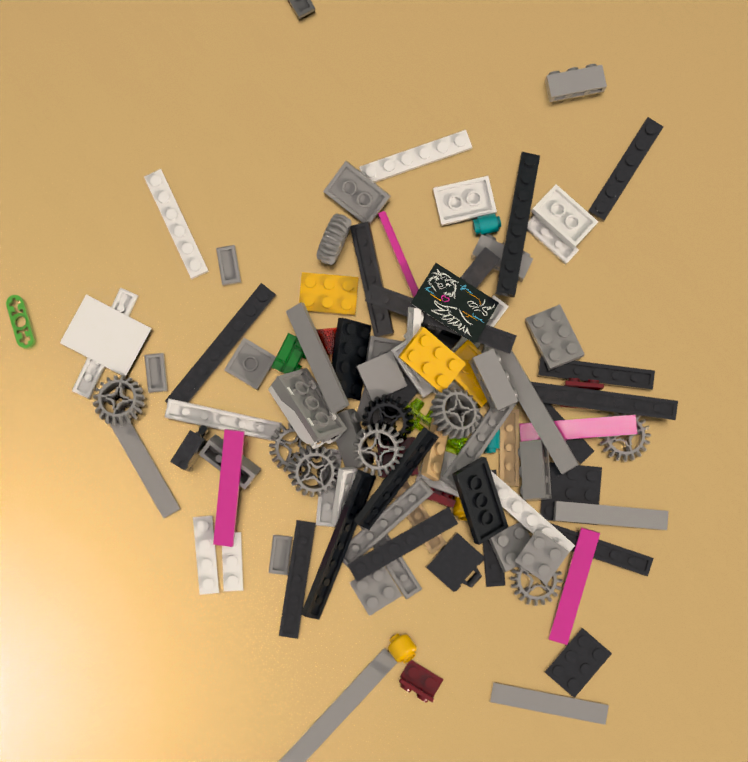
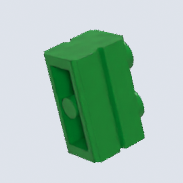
M290 333L287 334L271 366L273 370L286 374L302 369L300 363L303 358L306 359V356L296 336Z

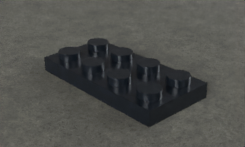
M338 318L331 364L346 398L361 400L363 381L356 366L366 362L371 325L346 318Z
M480 457L452 473L475 544L480 545L508 528L486 457Z

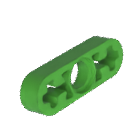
M11 295L6 301V306L16 342L21 348L30 349L35 344V336L25 301L18 295ZM15 299L18 302H20V304H18L17 307L20 312L23 311V313H17L16 308L11 306V304L14 303ZM17 318H25L26 323L23 327H17ZM18 331H25L26 337L30 338L27 345L21 342L24 336L21 332L18 334Z

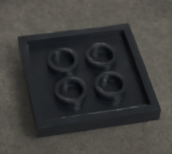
M549 462L552 499L541 500L540 515L548 521H554L555 501L599 505L602 467L578 465L568 472L561 474L556 464Z

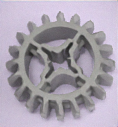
M336 213L328 223L316 254L317 259L321 260V262L332 265L340 255L351 226V219L347 218V216Z
M114 375V380L112 381L107 377L108 383L101 382L102 388L95 389L98 393L93 395V398L97 400L93 402V406L97 407L94 410L95 413L99 414L101 420L105 419L106 424H109L111 421L113 426H116L118 422L121 426H124V421L131 424L130 418L133 417L136 420L138 418L136 413H142L139 407L145 406V403L142 401L145 399V396L141 394L143 389L138 387V382H133L131 377L126 380L125 375H122L119 380L118 376ZM125 388L133 392V399L125 396ZM118 398H122V401L120 403H116L115 401L118 400ZM105 402L113 405V413L105 410ZM130 407L127 411L121 413L124 408Z
M454 387L445 388L441 393H437L435 399L431 401L433 406L429 410L433 413L430 417L435 420L432 424H437V431L442 430V436L448 435L449 439L465 438L473 433L475 427L478 426L477 420H479L480 416L477 412L480 409L476 408L477 402H473V395H467L468 390L462 391L461 387L456 389Z
M614 412V416H620L619 413ZM636 415L639 441L633 450L631 439L637 434L628 435L626 441L621 438L616 439L619 436L598 437L604 438V441L599 443L600 446L604 444L607 446L603 449V452L610 450L611 452L608 457L611 458L616 454L615 460L619 461L622 456L623 462H627L628 456L631 461L635 460L634 454L637 457H641L639 449L645 452L647 449L643 444H650V441L645 440V438L651 437L650 433H645L649 426H642L646 420L643 419L639 422L640 416ZM612 443H622L623 447L626 448V452L616 449Z
M289 422L288 429L281 425L280 427L283 430L281 433L277 429L274 431L278 437L271 436L275 444H269V447H275V450L269 451L270 455L276 454L272 461H280L277 464L278 468L284 464V472L287 471L288 467H294L289 462L290 459H294L291 452L292 449L286 443L291 445V443L294 444L298 440V447L302 448L304 452L307 451V449L301 446V439L298 435L293 441L282 439L287 433L295 431ZM279 444L286 447L289 451L286 461L280 456ZM319 456L309 457L310 460L312 459V457H314L315 459H319ZM304 461L301 463L299 467V473H302V466H304V468L306 469V463Z
M375 423L374 430L371 425H368L369 432L361 429L364 436L362 437L357 434L356 438L360 442H353V445L358 446V449H353L352 453L358 452L359 456L354 457V460H361L357 466L361 467L364 464L366 466L363 470L364 472H367L370 468V475H374L375 470H378V476H382L383 469L388 475L390 473L389 467L394 470V463L400 464L397 458L403 457V454L399 453V450H405V446L399 447L398 443H402L404 440L396 439L400 434L399 432H396L394 435L391 434L394 430L393 427L386 431L387 424H383L382 429H379V423ZM381 433L387 435L392 440L394 446L384 445ZM375 434L374 444L371 447L363 448L365 440L370 435ZM376 444H379L380 447L388 448V450L381 452V455H378L377 452L369 451V449H374ZM386 452H394L391 461L383 465V455ZM363 453L373 454L376 465L369 463Z
M307 445L306 452L302 448L299 449L301 452L300 456L297 453L293 454L296 461L289 460L294 467L287 468L288 471L293 472L288 475V478L294 479L291 485H297V492L302 490V494L305 496L309 491L310 497H313L314 492H316L318 497H320L321 490L327 494L328 490L326 488L328 486L332 489L334 488L331 482H337V478L334 475H338V470L334 469L340 467V464L333 463L337 460V457H330L332 455L331 450L325 453L326 448L324 446L318 451V447L311 450L310 445ZM320 456L326 460L313 463L309 457ZM304 461L306 463V469L304 472H302V475L299 476V467L301 463ZM309 463H310L315 469L318 468V470H316V471H317L316 474H317L318 478H317L313 473H310V474H309V472H312V471L310 470L311 467H310ZM329 465L328 476L323 481L321 474ZM315 479L318 485L310 486L302 481Z
M518 563L516 564L519 568L518 571L515 569L511 570L512 573L516 574V577H510V580H516V584H512L511 588L517 587L518 590L514 594L518 595L521 593L522 595L519 600L523 601L526 597V604L528 605L531 603V600H533L534 606L538 605V600H540L541 605H545V598L552 602L550 595L558 596L554 589L561 590L560 586H556L557 582H563V579H557V576L562 574L561 571L554 573L551 586H548L543 581H541L542 584L536 583L532 585L534 580L529 574H533ZM522 573H524L529 580V583L526 586L525 590L521 585ZM536 587H541L546 591V593L539 596L529 595Z

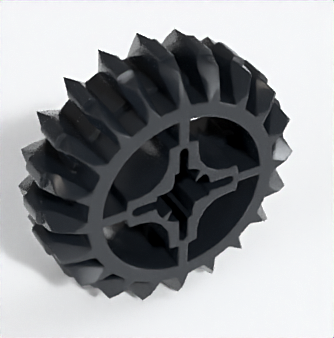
M383 394L382 401L378 396L374 398L375 402L369 401L370 407H365L364 411L366 413L362 415V418L365 419L362 422V426L371 425L374 430L373 413L376 409H379L380 420L376 422L379 423V429L382 428L383 424H387L386 430L388 431L390 427H393L394 430L391 434L394 435L397 432L395 421L402 417L403 427L398 431L400 434L396 439L402 438L406 440V433L411 434L412 432L409 427L414 426V422L409 421L414 418V415L408 414L412 410L411 407L404 408L407 402L399 403L401 397H398L396 401L393 400V394L390 395L389 399H387L386 394ZM384 406L393 407V408H395V409L398 410V411H396V412H390V411L387 409V407H384ZM386 417L392 419V421L390 422V424H388V422L386 423V422L384 421V419H385ZM381 433L382 443L386 445L387 441H389V445L393 446L392 440L387 435ZM375 434L370 435L369 439L375 437Z

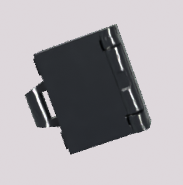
M201 425L196 433L190 430L170 462L187 472H192L193 466L200 456L199 453L208 442L204 439L205 434L209 431L208 427Z
M456 532L425 567L451 591L455 592L461 587L462 583L472 588L480 580L482 575L477 566L484 561L485 557ZM474 570V575L468 581H466L465 579Z

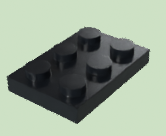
M581 627L544 672L575 698L612 653Z

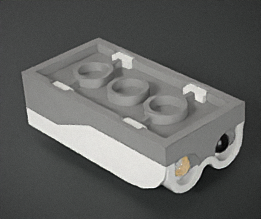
M307 368L279 375L269 387V392L303 442L310 444L313 449L320 447L324 443L331 444L335 442L347 430L338 414H331L318 384Z

